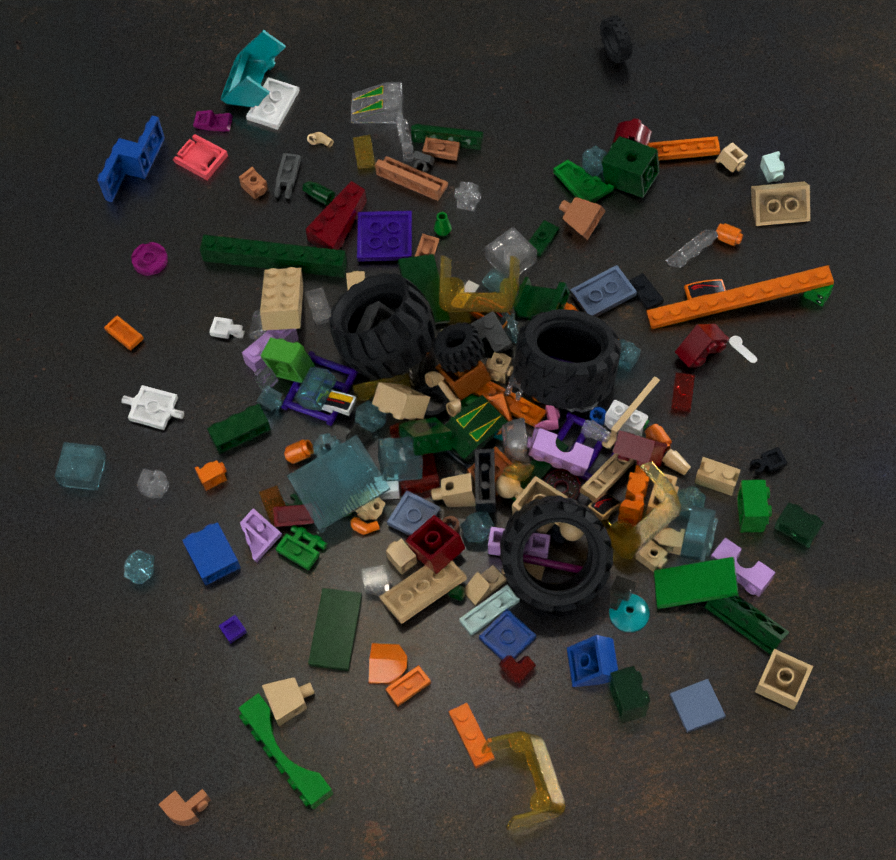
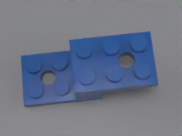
M151 116L149 122L145 125L143 134L138 139V143L119 138L117 143L113 145L112 153L106 159L103 171L98 175V183L106 201H113L126 174L142 179L146 178L165 139L159 117Z

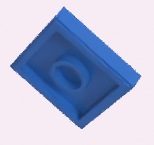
M508 609L479 635V639L507 665L536 638V634Z

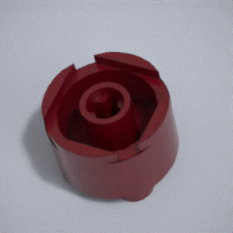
M634 118L631 121H623L617 125L613 142H616L620 136L648 146L652 131L642 124L639 119Z

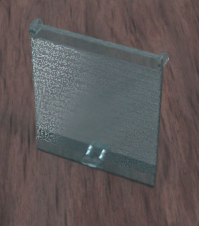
M357 435L287 475L320 533H323L326 527L391 490Z

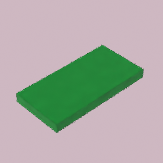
M734 557L654 570L658 609L739 596Z

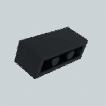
M475 449L476 513H496L494 449Z

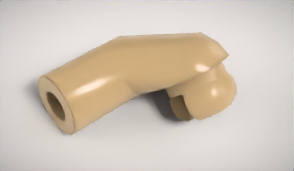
M322 132L311 133L307 136V141L312 145L323 143L330 148L334 143V140Z

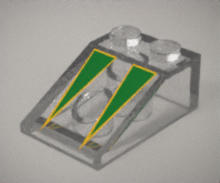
M384 82L352 93L351 123H403L404 94L402 82Z

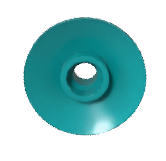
M635 594L618 596L613 600L609 608V617L612 624L624 632L641 630L647 624L650 616L649 607L645 600ZM627 608H632V609H633V612H632V613H628V612L626 611V609H627Z

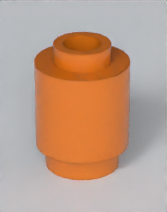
M720 223L715 237L719 241L735 247L736 244L741 243L743 234H741L742 230L726 223Z
M653 424L645 430L646 438L667 444L665 452L671 448L672 440L662 426Z
M302 439L286 446L284 455L287 461L295 464L311 457V454L314 453V447L310 440Z

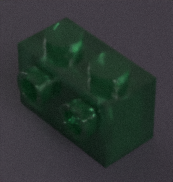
M789 502L777 519L774 528L810 548L821 531L824 522L818 516L805 512L799 505Z

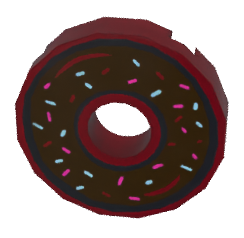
M557 469L545 476L544 482L555 489L558 485H564L567 489L561 493L568 498L578 500L581 488L580 481L576 475L571 474L565 469Z

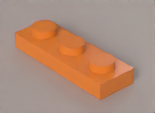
M468 703L448 711L475 768L495 760Z

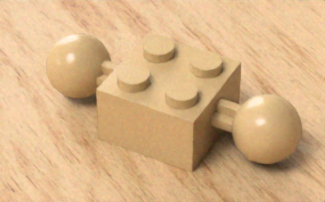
M510 473L502 474L495 483L496 491L501 497L516 498L512 504V515L519 511L523 505L537 498L542 499L546 496L568 498L536 476L525 489L520 487L519 479ZM561 522L546 524L536 530L540 534H547L551 527L556 524L560 527V533L566 540L576 541L584 535L577 527Z

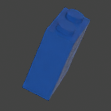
M218 522L209 524L203 530L191 533L182 540L205 586L241 568Z

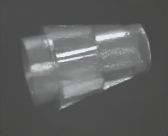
M586 420L581 429V434L586 438L607 443L611 437V432L594 420Z

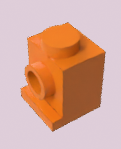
M216 460L205 464L201 469L198 466L195 467L196 473L206 491L227 480L224 474L227 470L223 462L218 463Z

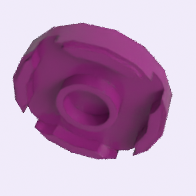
M155 242L139 245L131 255L134 269L139 274L145 276L160 273L168 263L165 248Z

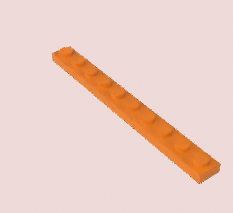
M829 265L646 310L652 330L833 285L834 279Z

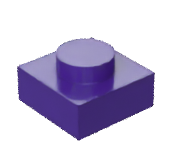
M236 615L219 625L220 630L230 644L247 633Z

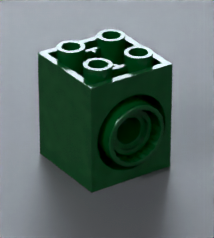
M620 136L616 142L612 143L610 151L603 157L601 162L605 184H611L616 189L644 198L660 172L658 149Z

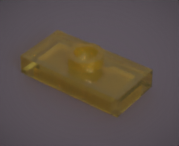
M370 135L354 137L353 142L358 170L375 167Z

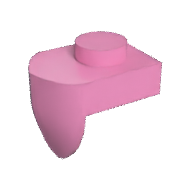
M545 405L547 420L536 424L534 427L547 431L559 429L558 419H560L558 407Z

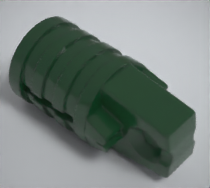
M307 181L303 184L302 190L326 206L335 198L334 191L319 183Z

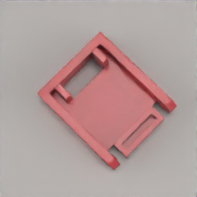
M194 134L192 136L193 141L189 139L177 153L178 157L175 156L173 158V161L208 181L228 157V154L221 147ZM214 158H216L215 161H214V162L210 165V167L208 168V165L210 164V162H211Z

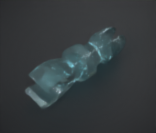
M511 307L509 309L511 315H509L505 308L502 311V315L508 322L507 328L511 331L512 341L517 343L519 331L517 328L518 322L515 321V310Z

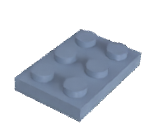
M616 265L570 289V294L583 312L597 317L637 296V291Z

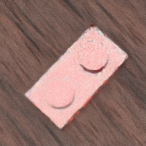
M676 373L672 410L691 411L695 375Z

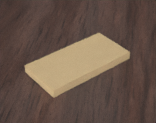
M453 561L438 574L425 565L379 597L402 624L464 582L467 577Z

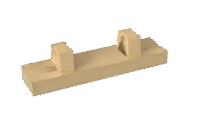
M614 453L581 487L580 493L596 503L637 460L630 458L628 462L619 459V455Z

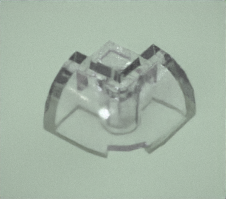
M520 418L505 423L501 431L504 455L519 470H524L529 465V455L527 454L528 442L525 419Z

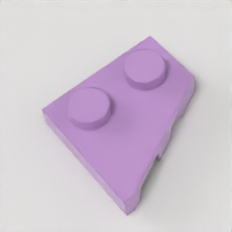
M254 508L240 522L247 544L250 547L252 558L256 562L282 536V533Z

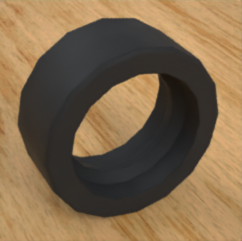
M428 385L420 387L417 390L424 395H437L443 402L439 409L426 411L424 419L435 417L440 420L444 418L448 413L446 404L449 402V399L438 385L432 388Z

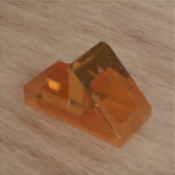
M277 485L259 492L269 520L274 527L273 507L286 506Z

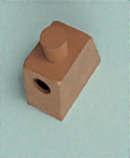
M575 197L572 203L563 200L559 206V210L565 213L562 219L586 240L589 239L605 213V209L601 205Z

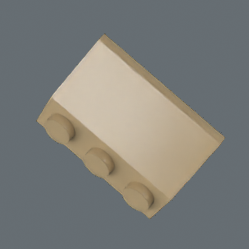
M804 181L751 186V204L756 226L810 221V185Z

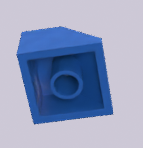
M595 635L567 647L573 687L605 684L619 678L613 638Z

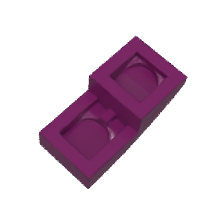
M212 110L197 111L193 126L194 128L209 131H230L233 116L231 113L214 114Z

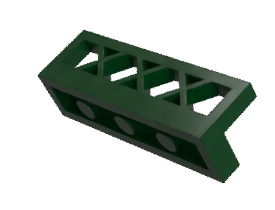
M423 124L411 126L412 142L425 143V139L428 137L460 142V148L481 150L484 136L482 131Z
M740 596L710 600L705 605L706 609L770 655H772L774 649L777 650L780 643L790 633Z

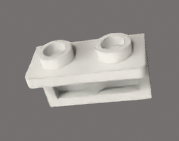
M614 400L605 414L604 425L611 430L629 406ZM635 410L619 430L642 436L643 426L648 420V415Z

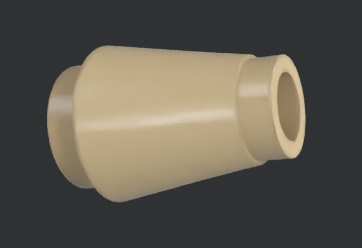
M671 448L663 457L662 462L665 463L664 465L680 474L685 475L691 468L686 460L676 450L674 451Z

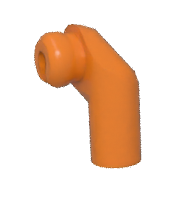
M358 517L351 519V528L361 535L380 530L377 520L367 524Z

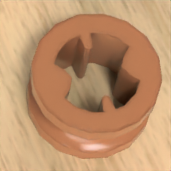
M454 516L445 517L443 522L447 525L449 522H452V525H456L453 526V530L458 533V519Z

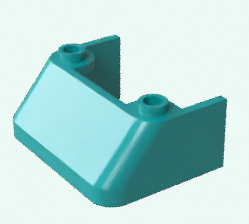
M263 30L236 56L220 100L230 105L252 108L259 106L262 100L270 93L269 90L261 86L264 74L267 70H271L276 63L274 61L275 57L285 49L286 45Z

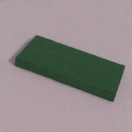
M434 254L398 259L400 275L411 281L424 294L432 309L435 325L449 323L450 318Z
M322 588L308 661L309 666L349 671L362 600L361 592Z

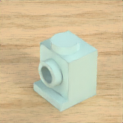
M779 151L762 156L760 167L768 183L778 182L784 178L783 171H785V166L779 160Z

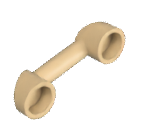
M436 371L426 373L425 381L427 385L431 388L438 385L450 402L446 404L448 414L452 417L457 415L461 411L460 399L456 398L445 383L444 377Z

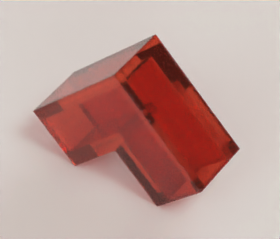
M507 655L498 664L514 683H519L536 666L529 656H524L517 663L511 655Z

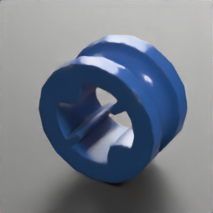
M595 407L590 412V423L598 427L604 425L606 411L601 407ZM595 414L601 416V419L595 418Z

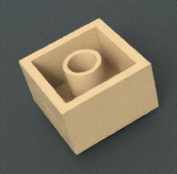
M379 382L372 404L379 407L378 410L381 412L392 413L396 419L404 420L406 418L415 421L416 418L424 419L430 397L403 384Z
M774 649L755 692L794 710L813 666Z

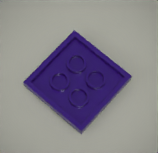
M412 211L358 212V262L398 261L401 258L412 257Z

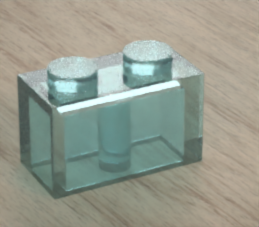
M310 367L294 399L303 409L321 411L337 379L328 369Z

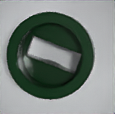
M459 584L450 590L448 595L453 599L462 601L466 593L465 587Z

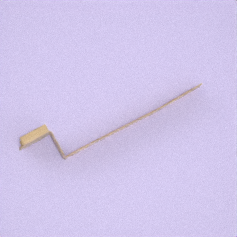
M654 376L611 428V434L609 433L602 442L605 448L608 449L609 447L611 449L616 443L618 430L660 379Z

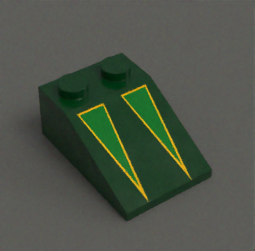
M481 395L451 418L445 426L451 431L452 447L468 462L475 456V449H482L509 422Z

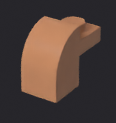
M201 789L185 803L175 790L160 802L159 806L174 823L181 826H189L199 821L195 813L203 811L211 800L205 791Z

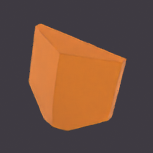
M372 643L369 658V683L393 684L401 678L407 669V655L399 644Z

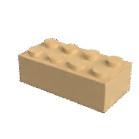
M271 268L264 271L260 308L263 330L300 328L303 299L301 268Z

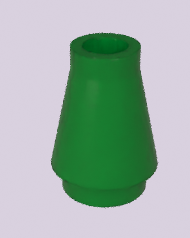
M439 212L436 216L434 231L439 236H446L450 233L452 226L447 214Z

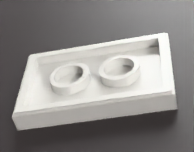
M268 77L263 87L269 90L270 93L262 100L259 106L250 108L246 118L249 121L278 130L300 90L297 86Z

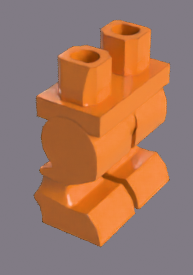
M636 465L635 472H630L626 497L619 509L618 522L637 527L638 523L642 520L644 497L647 494L650 477L646 476L647 467Z

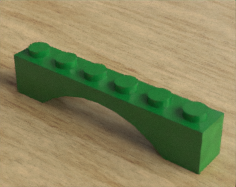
M259 693L238 707L241 713L238 716L245 726L250 725L253 729L250 733L257 742L260 740L265 746L262 749L269 758L272 756L277 762L274 765L281 774L284 772L289 777L287 780L288 784L293 790H299L302 794L299 798L306 807L310 805L314 810L334 795L332 789L319 772L310 771L298 766L280 750L274 738L272 711Z

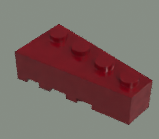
M351 181L305 229L307 240L318 248L339 250L343 246L348 232L350 233L353 223L358 219V212L363 210L367 202L365 189Z

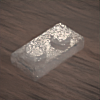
M323 287L305 292L316 326L329 322L331 310Z

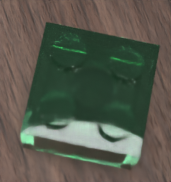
M635 666L610 673L608 686L622 724L645 717L647 709H649L650 697L647 690L644 691L642 688L643 678L640 671L636 672Z

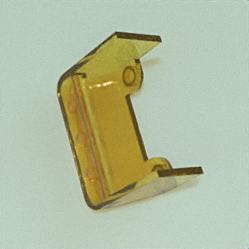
M441 256L440 307L447 312H509L514 306L519 289L520 259L510 256V276L502 280L500 293L465 292L464 282L458 277H451V259Z
M652 461L643 464L640 468L654 482V494L660 503L634 527L625 519L617 520L612 525L607 519L601 521L611 538V546L621 557L626 559L635 556L675 520L682 510L674 486Z
M523 731L488 738L482 748V754L511 747L518 753L525 752L537 792L530 798L532 811L513 816L506 825L507 830L559 817L564 812L566 803L545 741L538 735Z

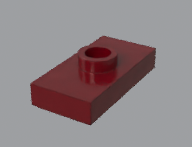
M313 503L273 507L275 527L314 523Z

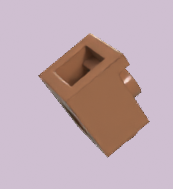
M253 167L239 176L241 187L254 199L263 195L268 190L267 181Z

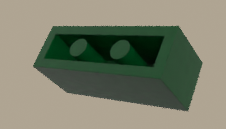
M259 404L247 407L238 414L230 415L221 422L212 424L207 430L220 455L271 430L262 408Z

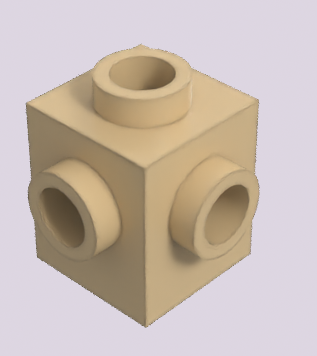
M494 352L492 358H488L485 366L491 380L503 384L506 383L509 376L511 377L514 370L512 358L504 353Z
M358 490L350 507L358 513L359 518L365 521L377 520L382 514V509L386 503L380 499L379 494L373 491Z

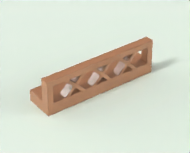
M387 156L383 161L378 159L375 164L376 175L439 201L448 186V182Z

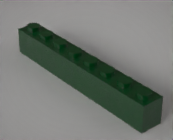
M203 234L199 249L203 261L266 269L294 267L301 268L302 273L343 278L347 267L346 251L205 234Z

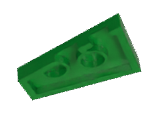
M569 160L553 168V173L575 197L594 203L614 191L613 185L605 184L599 177L591 176L585 172V169Z

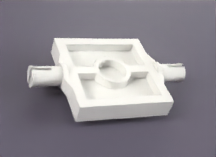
M142 385L139 393L134 398L125 395L122 398V403L131 405L128 419L132 422L165 430L168 420L172 416L180 419L184 417V411L174 409L178 399L177 394Z

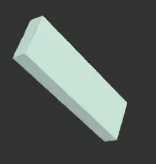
M507 584L459 618V621L472 636L498 618L506 609L509 610L519 603L520 599Z

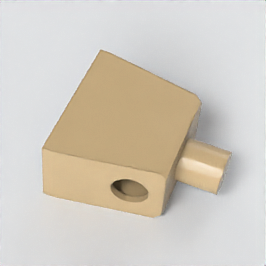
M471 473L441 479V488L431 490L432 499H443L447 507L476 506L475 481Z
M295 678L262 685L278 726L283 725L305 711L307 706L304 698L315 694L311 683L298 687Z

